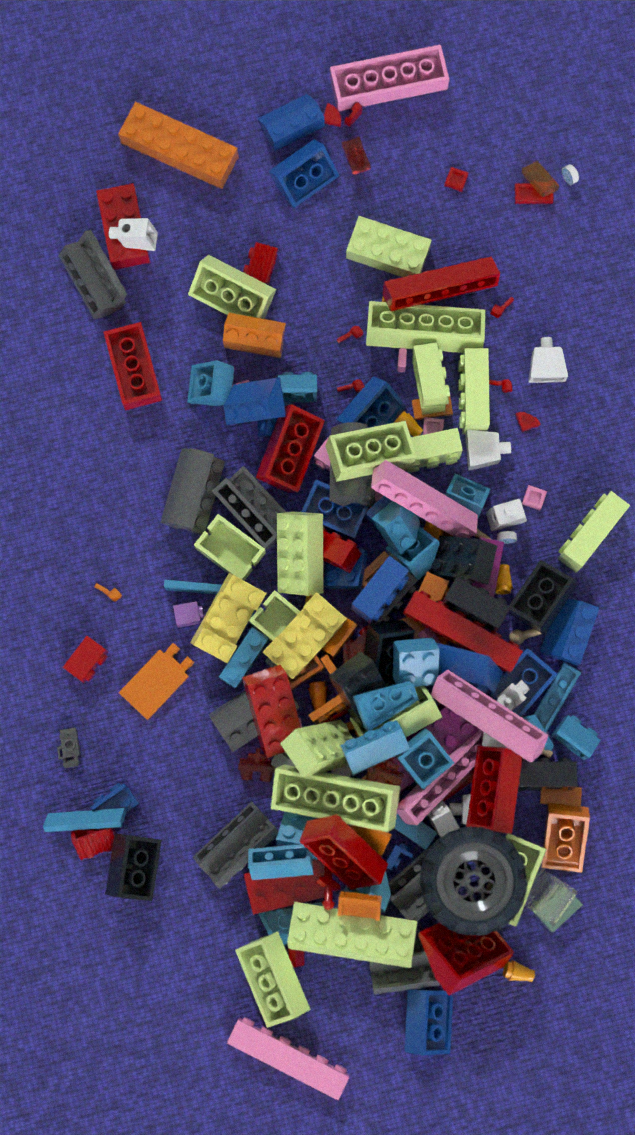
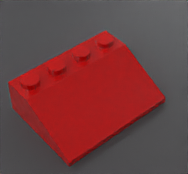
M438 923L418 934L434 976L448 995L503 968L515 953L497 931L479 936L463 935Z

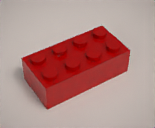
M134 183L97 190L96 193L112 268L116 270L150 263L148 250L126 248L118 239H110L109 237L110 227H118L120 219L141 218Z
M138 322L104 331L124 409L129 410L163 401L142 323Z
M290 404L284 406L286 417H279L277 419L256 479L287 493L299 492L325 420Z
M277 665L242 677L260 746L267 758L285 752L280 743L295 729L301 728L287 673L281 665Z
M477 746L466 827H482L495 832L512 834L522 757L507 748Z
M332 815L307 821L299 842L350 890L381 884L388 863L354 829L345 823L340 816Z
M313 859L314 875L252 880L250 872L245 873L244 878L253 915L294 905V902L303 903L323 898L324 888L316 882V878L324 877L325 865L319 859Z

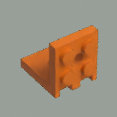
M328 655L321 658L330 674L337 670ZM338 695L309 714V717L317 725L331 718L335 713L346 710V707Z

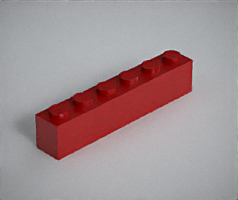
M492 256L480 258L470 262H463L453 266L384 281L382 295L390 311H395L498 286L500 271Z
M415 591L403 615L467 651L489 656L507 674L512 672L523 652L519 649L520 646L513 641L506 642L502 640V636L495 631H486L483 629L484 625L477 621L472 623L466 619L467 616L457 610L455 612L449 610V606L439 600L438 602L433 601L428 593Z

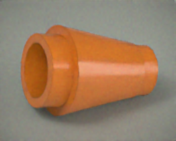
M325 681L310 682L308 691L315 711L326 704L327 686H325Z

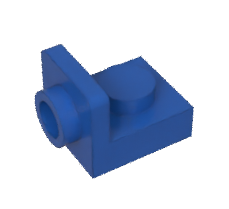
M402 843L399 846L394 844L386 859L388 863L387 869L392 870L393 867H398L402 859L399 856L400 853L412 858L411 848Z

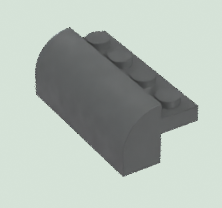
M84 231L78 242L64 246L59 257L94 320L108 316L122 308L126 304L124 298L127 293L92 231Z
M357 422L343 423L332 427L331 435L366 429L367 425ZM330 462L329 501L341 506L356 502L366 507H372L375 504V490L371 488L372 475L336 482Z
M181 449L160 523L175 529H185L202 535L206 531L216 496L212 490L219 485L225 461L214 457V454L202 450Z
M242 466L230 479L225 478L212 492L263 548L269 549L277 544V513H284L286 511L248 469Z
M245 690L208 714L233 752L258 736ZM294 699L295 707L297 710L300 707Z
M250 802L193 856V859L220 889L238 871L246 866V863H248V849L265 847L275 839L279 831L253 802Z
M431 846L389 882L391 893L389 899L407 920L419 921L429 912L421 894L420 872L423 860ZM466 864L468 870H473L468 864ZM457 871L455 878L457 880L463 879V872Z
M420 938L415 939L411 968L369 962L374 995L440 985L434 976Z

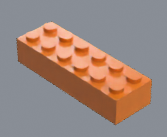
M137 102L134 103L118 133L121 144L220 189H223L239 157L237 147Z

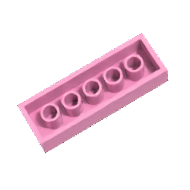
M441 45L330 67V80L338 111L349 110L357 102L364 107L447 90L449 83Z

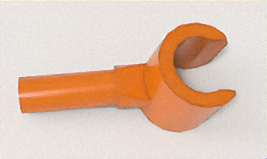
M98 583L94 586L114 602L122 597V594L115 587L109 591Z

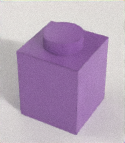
M197 601L173 606L178 628L200 624L201 618H204L203 608L198 606Z

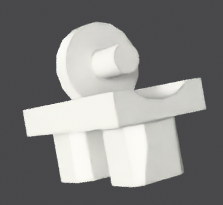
M522 680L517 685L512 683L497 696V702L512 711L526 699L524 694L530 689Z

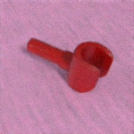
M510 297L501 307L495 304L490 314L500 318L506 307L514 301V298Z
M353 326L347 334L336 340L340 343L352 335L359 339L364 332L359 326Z
M357 379L352 384L337 387V391L340 392L354 388L355 392L359 393L364 388V384L361 380Z
M509 379L502 381L489 380L490 385L502 386V392H512V382Z

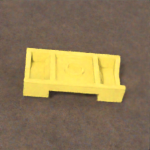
M229 573L190 643L228 663L237 648L236 643L254 610H258L266 593Z
M316 592L263 653L276 665H281L287 675L294 680L343 626L347 618Z

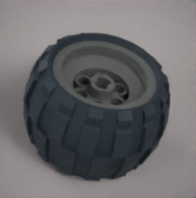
M482 827L459 828L442 836L429 849L423 860L420 872L421 894L432 916L443 926L463 935H486L500 930L509 924L520 911L527 891L526 866L514 845L506 837ZM469 861L475 863L473 870H468L466 867ZM487 866L490 872L488 875L481 873L482 867ZM457 871L463 872L464 877L462 880L455 878ZM471 875L479 877L477 880L478 886L471 887L469 885L471 881L469 877ZM488 881L492 883L490 891L484 888V884ZM461 886L467 889L466 894L463 896L458 894V889ZM474 892H480V900L475 901L472 895Z

